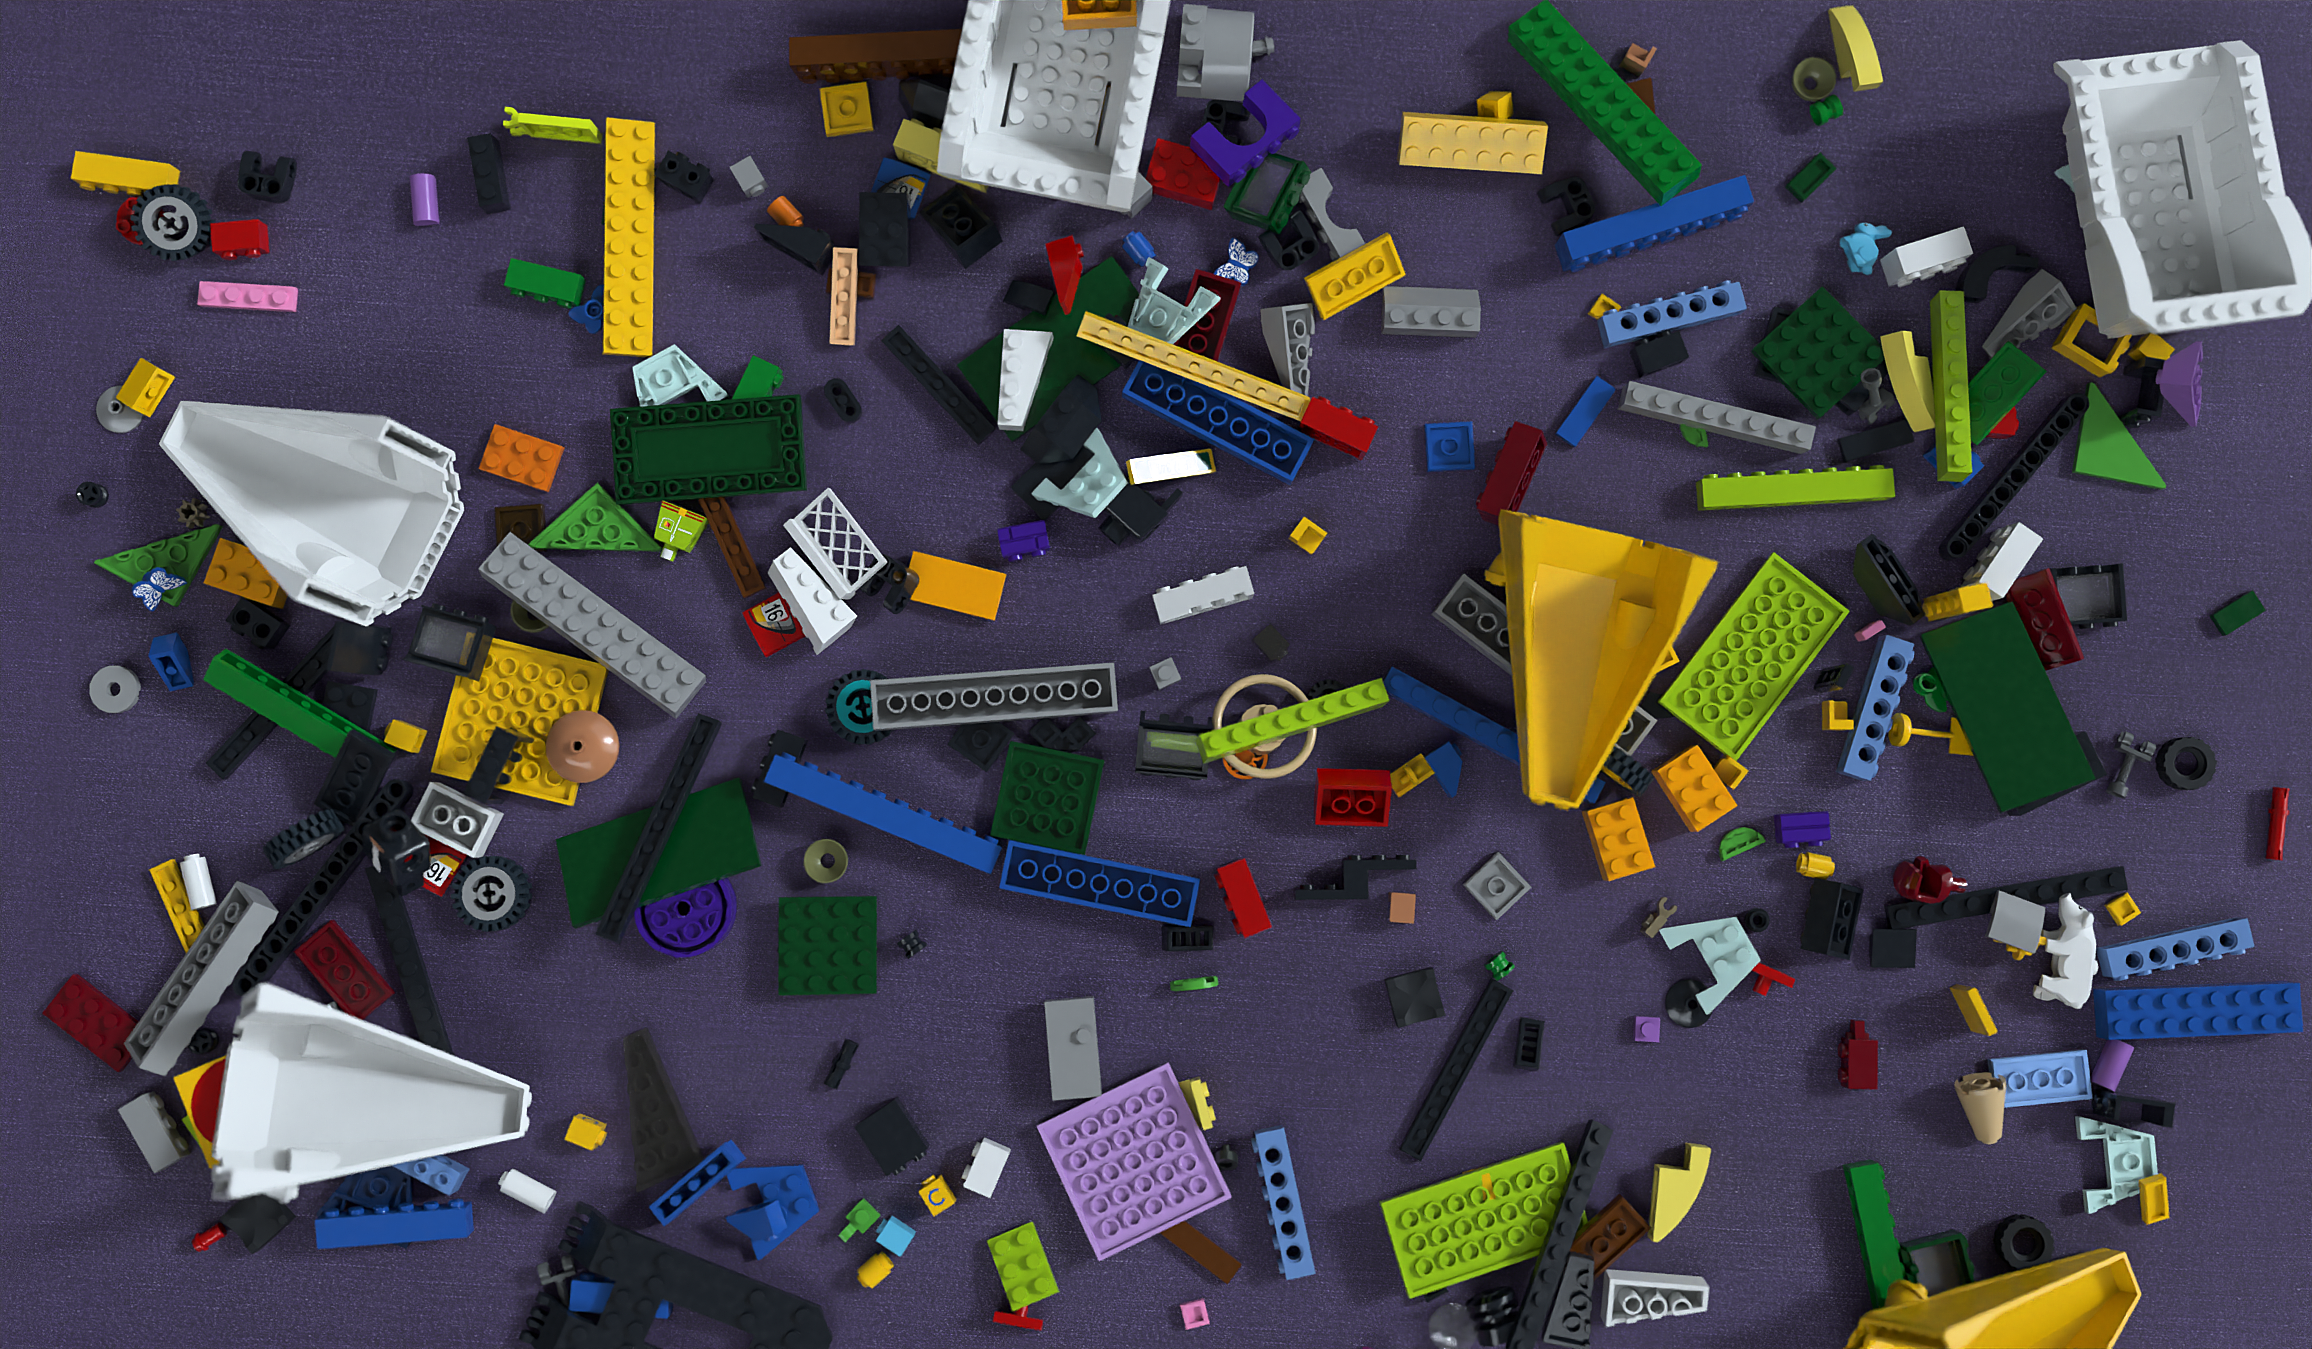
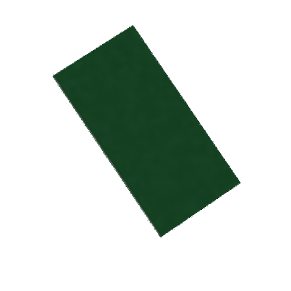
M1112 256L1079 279L1070 314L1065 315L1057 294L1053 297L1045 316L1032 311L1008 328L1010 330L1052 332L1053 341L1024 430H1003L1012 443L1036 426L1063 389L1077 374L1094 386L1121 367L1096 343L1077 336L1085 311L1102 318L1108 313L1112 316L1117 314L1126 322L1125 326L1128 327L1135 299H1138L1140 294ZM1004 332L957 364V367L997 422Z
M800 394L610 409L617 505L807 491Z
M2013 601L1919 636L1999 813L2096 779Z
M740 778L689 794L637 908L762 866ZM654 806L556 839L571 922L575 929L602 919Z

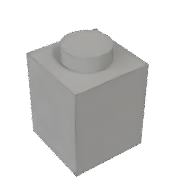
M751 156L730 167L747 198L761 195L765 188L768 187Z
M1172 657L1149 667L1159 691L1181 681Z

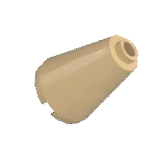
M1987 1072L1962 1076L1963 1081L1959 1083L1956 1080L1954 1086L1976 1139L1984 1144H1994L2002 1137L2006 1080L2002 1075L1998 1074V1078H1994L1991 1073Z

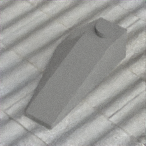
M2041 269L2023 285L1982 346L1990 359L2007 341L2019 348L2020 343L2029 338L2034 340L2039 337V332L2046 328L2052 330L2059 326L2077 310L2061 281Z
M1306 303L1260 309L1263 335L1282 387L1308 396L1310 371L1307 368L1308 357L1312 356L1313 350L1309 347L1310 335H1314L1315 330L1313 304Z

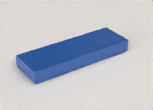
M1596 376L1555 435L1575 448L1616 389Z

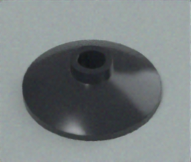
M1685 979L1675 983L1669 989L1665 999L1666 1011L1671 1020L1686 1028L1699 1027L1707 1022L1713 1010L1706 1015L1696 994L1708 989V987L1693 979ZM1690 1000H1694L1696 1003L1693 1009L1688 1007Z

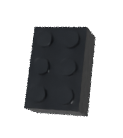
M859 192V265L910 267L911 194Z

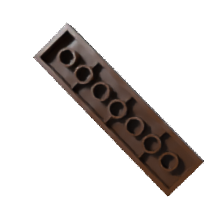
M963 29L789 37V66L798 79L806 84H814L819 80L837 83L840 79L859 82L863 78L882 81L886 80L887 77H896L897 79H909L910 76L932 78L933 75L953 77Z

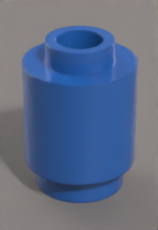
M1132 231L1123 239L1124 244L1122 248L1136 265L1139 264L1141 267H1144L1148 257L1152 259L1156 257V254L1153 252L1154 248L1141 232L1135 233Z

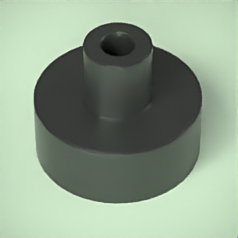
M1222 1145L1221 1151L1214 1153L1213 1157L1219 1170H1233L1238 1166V1155L1231 1151L1229 1145Z

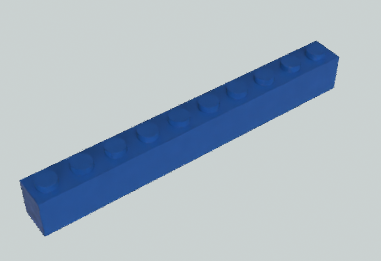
M1394 667L1388 669L1382 681L1389 696L1520 766L1518 734ZM1595 777L1582 801L1588 804H1595L1606 782Z
M782 752L781 756L775 754L764 782L986 873H992L1002 846L998 845V839L985 835L984 839L975 835L977 831L966 826H963L962 830L953 826L954 822L949 819L940 817V820L930 817L932 813L918 807L917 811L908 808L909 803L897 798L894 802L885 799L887 794L873 789L872 793L863 790L864 785L850 780L849 783L841 781V775L829 770L827 774L817 771L819 766L805 761L804 765L795 762L796 757L788 753Z

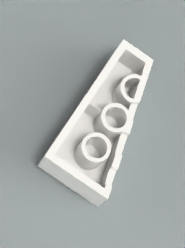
M1004 329L998 410L999 430H1024L1053 341L1052 332Z
M791 547L772 562L768 574L782 598L786 599L792 615L798 619L803 628V633L806 638L810 639L814 646L813 649L818 655L852 627L857 615Z
M1238 566L1227 569L1224 573L1218 575L1216 573L1205 575L1202 577V580L1193 582V580L1179 583L1180 587L1170 589V586L1157 589V594L1153 595V601L1161 625L1252 599L1254 591L1247 567L1239 568Z
M1606 1269L1604 1272L1600 1317L1605 1326L1609 1327L1622 1322L1628 1324L1647 1318L1653 1320L1660 1319L1661 1316L1674 1314L1678 1316L1707 1311L1709 1286L1703 1277Z

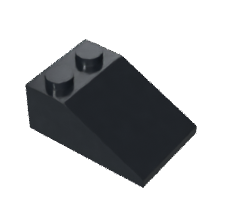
M957 184L919 212L953 257L965 269L1003 242L993 221Z
M757 223L754 226V229L764 242L822 276L833 260L834 242L829 239L831 236L819 228L815 231L810 227Z
M336 622L326 670L382 675L388 665L386 654L393 640L392 628L377 624L364 626L356 622Z

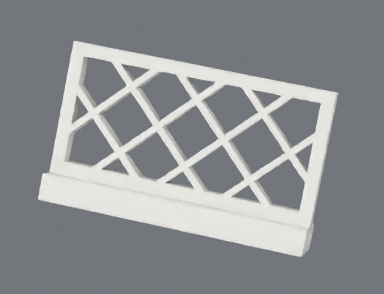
M827 488L794 519H789L783 525L840 599H851L856 594L855 591L888 563L830 488ZM827 497L833 502L832 513L822 512V503ZM809 514H816L815 528H808L803 521ZM821 515H832L831 530L820 529ZM837 516H842L847 520V531L836 530ZM820 532H830L829 547L822 546L819 542ZM836 533L846 534L845 548L835 547ZM851 535H858L861 538V550L850 549ZM834 550L845 551L844 565H837L835 563ZM850 552L861 553L859 567L849 566ZM866 553L873 554L879 561L872 568L865 567ZM858 569V581L852 585L848 580V570Z

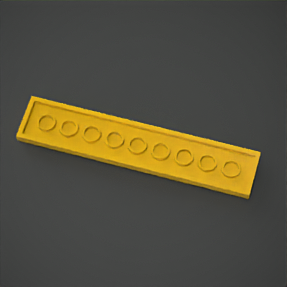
M608 117L605 120L602 354L652 357L654 122Z

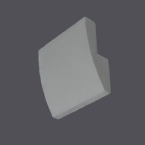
M1997 890L1990 910L1992 917L1985 936L2035 954L2043 927L2045 907Z

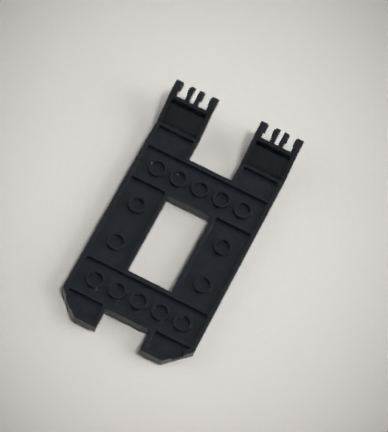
M581 1201L577 1202L574 1209L577 1213L587 1215L590 1218L588 1223L573 1216L570 1218L569 1224L577 1228L567 1226L565 1229V1233L568 1236L576 1237L580 1240L579 1245L567 1239H562L558 1248L571 1254L588 1270L616 1280L599 1322L596 1323L575 1315L555 1296L540 1291L535 1299L536 1302L548 1306L551 1310L548 1313L539 1307H532L530 1311L532 1316L527 1317L526 1324L537 1328L541 1333L538 1335L524 1329L519 1336L521 1341L531 1344L535 1349H662L644 1341L661 1301L664 1299L753 1334L754 1336L748 1349H829L833 1340L832 1332L827 1325L823 1310L819 1304L615 1224L594 1206Z

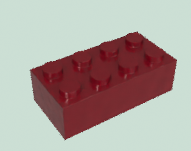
M1196 269L1184 306H1189L1200 286L1216 294L1221 299L1173 345L1218 362L1242 282Z
M1515 421L1513 426L1507 429L1504 438L1506 441L1503 449L1500 448L1495 457V468L1493 471L1490 470L1486 477L1485 484L1487 486L1484 493L1481 492L1476 500L1477 510L1483 521L1499 526L1498 518L1501 509L1511 512L1519 511L1547 446L1542 430Z

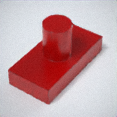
M1760 962L1752 969V971L1759 973L1752 990L1764 996L1767 995L1773 980L1792 988L1796 980Z
M1028 1306L1013 1311L1012 1314L995 1311L993 1318L994 1323L1042 1331L1043 1320L1027 1317Z

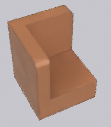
M1632 43L1619 66L1640 77L1657 48L1652 47L1648 52Z
M1389 892L1390 922L1414 924L1416 894Z

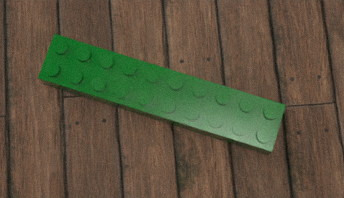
M1543 0L1509 26L1508 42L1660 206L1664 205L1699 178L1702 164L1548 0Z

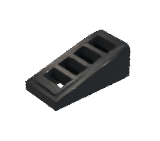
M1162 926V950L1167 952L1213 950V926ZM1192 931H1194V945H1191ZM1200 931H1204V945H1200ZM1172 932H1174V945H1172ZM1181 932H1184V945H1181Z
M1520 1017L1513 1068L1529 1071L1539 1070L1545 1021ZM1526 1026L1537 1028L1538 1031L1537 1033L1530 1031H1524V1029ZM1523 1037L1536 1038V1042L1524 1041ZM1522 1046L1535 1048V1051H1523ZM1521 1056L1533 1058V1062L1521 1061Z

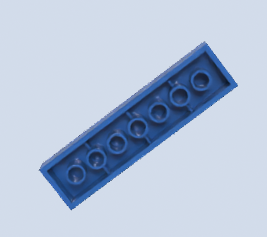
M1746 175L1671 198L1662 206L1655 203L1564 232L1554 246L1563 272L1571 270L1573 273L1584 269L1585 265L1589 263L1594 265L1602 264L1611 256L1616 255V258L1624 257L1630 254V250L1636 248L1639 251L1646 250L1652 247V243L1658 241L1661 244L1668 243L1675 239L1674 236L1683 234L1684 237L1690 236L1702 227H1705L1706 230L1712 229L1720 225L1719 222L1724 220L1734 222L1742 218V214L1748 212V208L1755 201Z
M1141 360L1138 361L1122 391V398L1290 486L1314 442L1313 438L1225 392Z
M1009 840L999 888L1191 927L1200 878Z
M2270 981L2093 989L2096 1037L2107 1040L2303 1032L2300 983Z

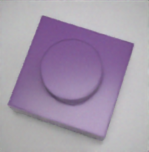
M1634 1016L1633 1040L1659 1042L1660 1018Z

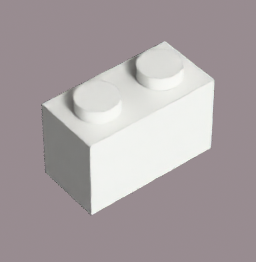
M985 1137L982 1143L977 1142L972 1152V1156L976 1157L973 1165L967 1164L962 1179L966 1180L963 1187L990 1198L1011 1149Z

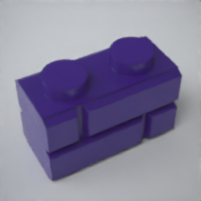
M1045 520L997 529L1003 559H1008L1009 562L1023 560V555L1032 554V558L1045 556L1046 551L1050 550Z
M1828 811L1775 814L1776 842L1784 843V848L1799 847V842H1808V846H1823V841L1831 839Z

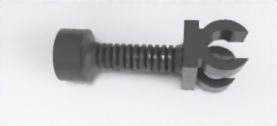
M1875 368L1866 369L1861 374L1862 386L1868 389L1870 398L1858 408L1862 421L1867 418L1868 425H1871L1877 419L1875 413L1884 405H1886V410H1888L1895 404L1893 394L1883 387L1878 390L1882 383L1880 371Z
M2127 731L2119 734L2116 745L2113 748L2126 754L2116 781L2109 782L2106 789L2108 794L2122 799L2126 798L2129 790L2125 783L2135 759L2141 762H2150L2151 756L2156 749V744L2149 741L2147 743L2143 742L2139 747V751L2130 748L2129 746L2134 739V735Z
M571 1254L561 1258L565 1270L563 1272L551 1275L547 1262L537 1266L541 1284L545 1285L555 1281L560 1301L568 1309L570 1295L565 1278L575 1275L577 1272ZM572 1311L575 1315L581 1316L580 1311Z

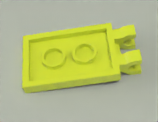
M505 106L504 111L512 115V120H503V126L510 129L512 136L526 134L536 138L601 144L602 134L590 119L518 113L514 108Z

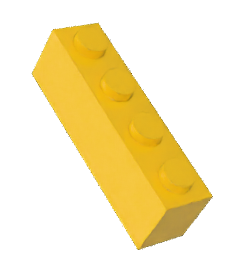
M75 151L71 179L79 183L80 188L95 191V188H103V191L118 194L119 191H125L128 195L139 197L153 187L178 184L180 170L167 163Z
M1987 582L1923 598L1924 603L1922 605L1928 621L1993 607Z

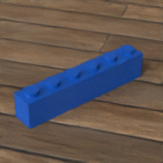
M453 1199L445 1204H439L438 1201H428L419 1206H414V1203H403L393 1208H389V1205H378L373 1207V1209L364 1210V1207H353L348 1209V1211L339 1212L337 1208L327 1209L315 1219L317 1249L466 1238L474 1231L472 1201L463 1202V1199Z

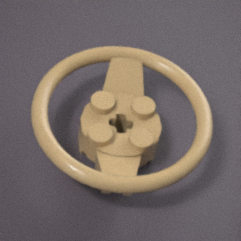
M1267 674L1248 676L1230 685L1218 699L1212 717V731L1222 728V716L1229 700L1238 691L1251 685L1270 684L1280 687L1289 692L1299 704L1309 700L1297 686L1281 677ZM1255 705L1246 710L1239 719V722L1281 709H1277L1274 705ZM1317 728L1307 731L1304 746L1299 754L1292 761L1281 767L1273 769L1255 768L1243 763L1234 754L1223 758L1236 770L1248 776L1262 779L1281 777L1293 772L1306 761L1314 747ZM1285 738L1248 750L1256 753V755L1269 754L1276 750Z

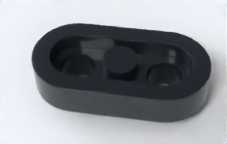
M838 378L829 380L824 387V393L839 417L846 423L858 421L862 416V407L847 384ZM836 388L841 389V394L838 396L833 394ZM848 408H854L855 411L852 415L846 414Z

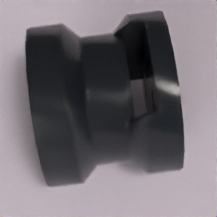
M83 482L76 490L78 501L83 505H89L94 508L104 506L109 498L108 490L94 482Z
M914 930L897 943L898 947L903 948L906 952L905 956L907 959L927 946L925 941L920 940L917 930Z
M211 1028L197 1030L188 1045L189 1050L195 1054L213 1051L219 1043L218 1033Z

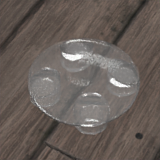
M1460 1303L1446 1304L1438 1308L1429 1319V1334L1433 1343L1439 1349H1468L1476 1339L1474 1327L1477 1322L1470 1320L1469 1314L1471 1312H1467L1466 1307Z

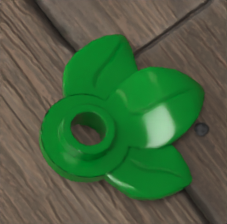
M1932 667L1927 673L1917 675L1913 680V688L1916 693L1924 697L1926 705L1932 710L1946 712V701H1948V698L1934 668ZM1922 682L1927 685V689L1923 687Z

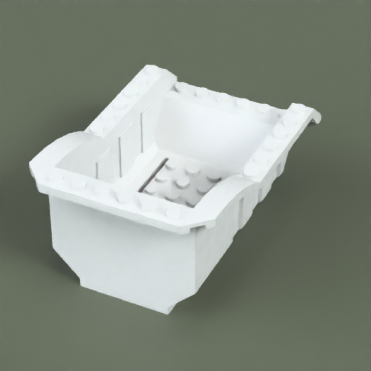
M969 0L940 138L937 173L951 179L1119 212L1130 211L1170 0H1136L1137 27L1064 30L1062 0Z
M2242 40L2204 47L2084 61L2076 59L2055 62L2053 64L2054 73L2068 85L2071 102L2062 128L2063 134L2066 135L2067 139L2066 147L2077 202L2076 206L2080 227L2083 228L2085 238V255L2099 333L2106 334L2108 339L2131 334L2141 335L2150 332L2160 334L2293 317L2303 314L2312 301V246L2297 210L2289 196H2285L2259 55Z

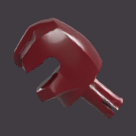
M1923 856L1915 857L1913 864L1907 861L1899 863L1893 874L1896 891L1905 898L1921 903L1942 902L1949 896L1951 891L1964 893L1966 889L1959 888V886L1967 887L1966 879L1953 877L1951 870L1945 865H1930L1929 860Z

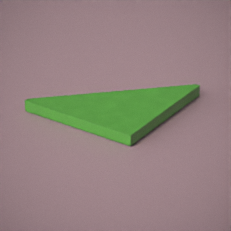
M2092 382L2087 383L2085 395L2089 399L2090 404L2088 410L2081 417L2072 473L2160 490L2166 489V484L2096 385Z
M598 482L528 544L533 549L655 552L662 550L643 528L620 505L616 504V501Z
M214 524L201 530L197 529L171 539H164L147 544V546L127 550L104 559H97L94 564L133 585L143 581V576L156 567L165 569L167 574H176L185 578L187 584L166 590L162 593L161 600L178 607L223 526Z

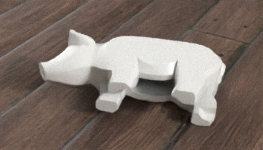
M2067 893L2059 898V918L2062 926L2058 930L2041 931V936L2046 937L2045 951L2053 953L2051 961L2053 975L2048 977L2042 974L2039 986L2034 985L2033 996L2046 1001L2058 999L2067 1006L2080 1009L2090 996L2092 978L2098 971V963L2095 960L2096 940L2092 926L2094 917L2092 913L2076 904L2072 900L2071 894Z

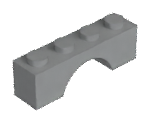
M1319 168L1310 174L1309 182L1304 186L1299 196V203L1303 202L1306 206V215L1312 224L1315 223L1319 229L1317 231L1318 236L1323 244L1327 243L1331 250L1329 255L1334 262L1363 246L1365 242L1357 229L1340 228L1328 218L1325 203L1330 197L1333 187L1323 169Z

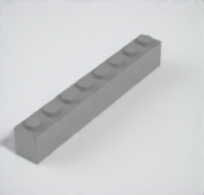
M1632 381L1623 386L1618 406L1619 410L1676 424H1685L1697 429L1702 428L1708 432L1798 454L1811 450L1816 426Z

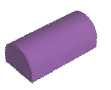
M423 173L411 175L410 189L413 224L415 226L439 224L436 178L431 174Z
M2107 1040L2091 1074V1082L2115 1092L2134 1047L2120 1040Z

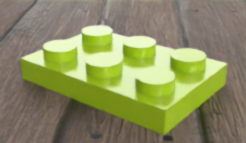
M1033 1222L987 1240L1012 1311L1021 1309L1059 1292Z

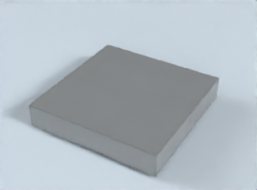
M1496 852L1462 884L1495 920L1499 919L1531 888L1499 852Z

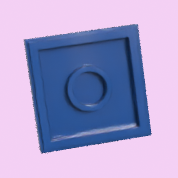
M1472 421L1424 424L1427 472L1475 469Z

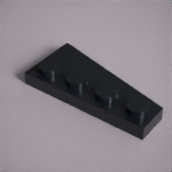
M1569 1251L1541 1338L1543 1342L1573 1349H1590L1591 1295L1594 1278L1593 1256Z

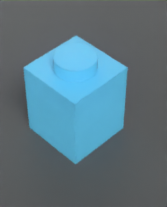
M891 1216L889 1221L884 1219L876 1230L880 1234L876 1241L901 1257L916 1231L894 1216Z

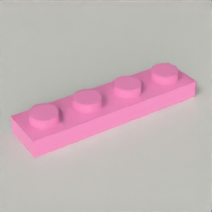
M200 281L198 305L214 308L296 312L298 289L291 286Z

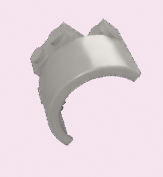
M1184 4L1177 96L1231 101L1244 100V93L1249 90L1254 12L1210 9L1202 5Z

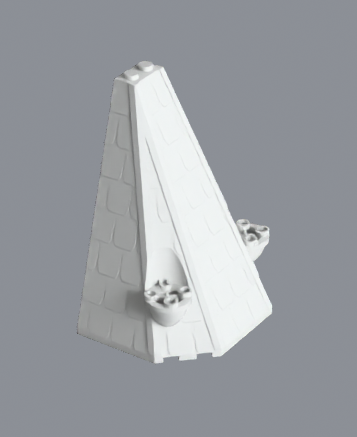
M180 401L159 442V445L291 598L364 626L372 624L374 622L373 618L382 613L388 615L401 607V602L408 598L414 600L422 595L464 512L463 502L459 501L457 492L461 489L459 475L454 472L453 461L456 460L455 452L384 416Z
M260 984L243 995L241 1014L237 1016L233 1028V1034H238V1038L233 1037L232 1043H229L212 1146V1157H215V1160H219V1165L212 1166V1182H215L212 1200H228L262 1192L272 1198L279 1199L280 1203L288 1204L291 1198L296 1199L299 1184L524 1136V1132L528 1130L529 1118L526 1117L527 1107L531 1104L532 1093L529 1092V1085L341 1012L334 1011L271 985Z

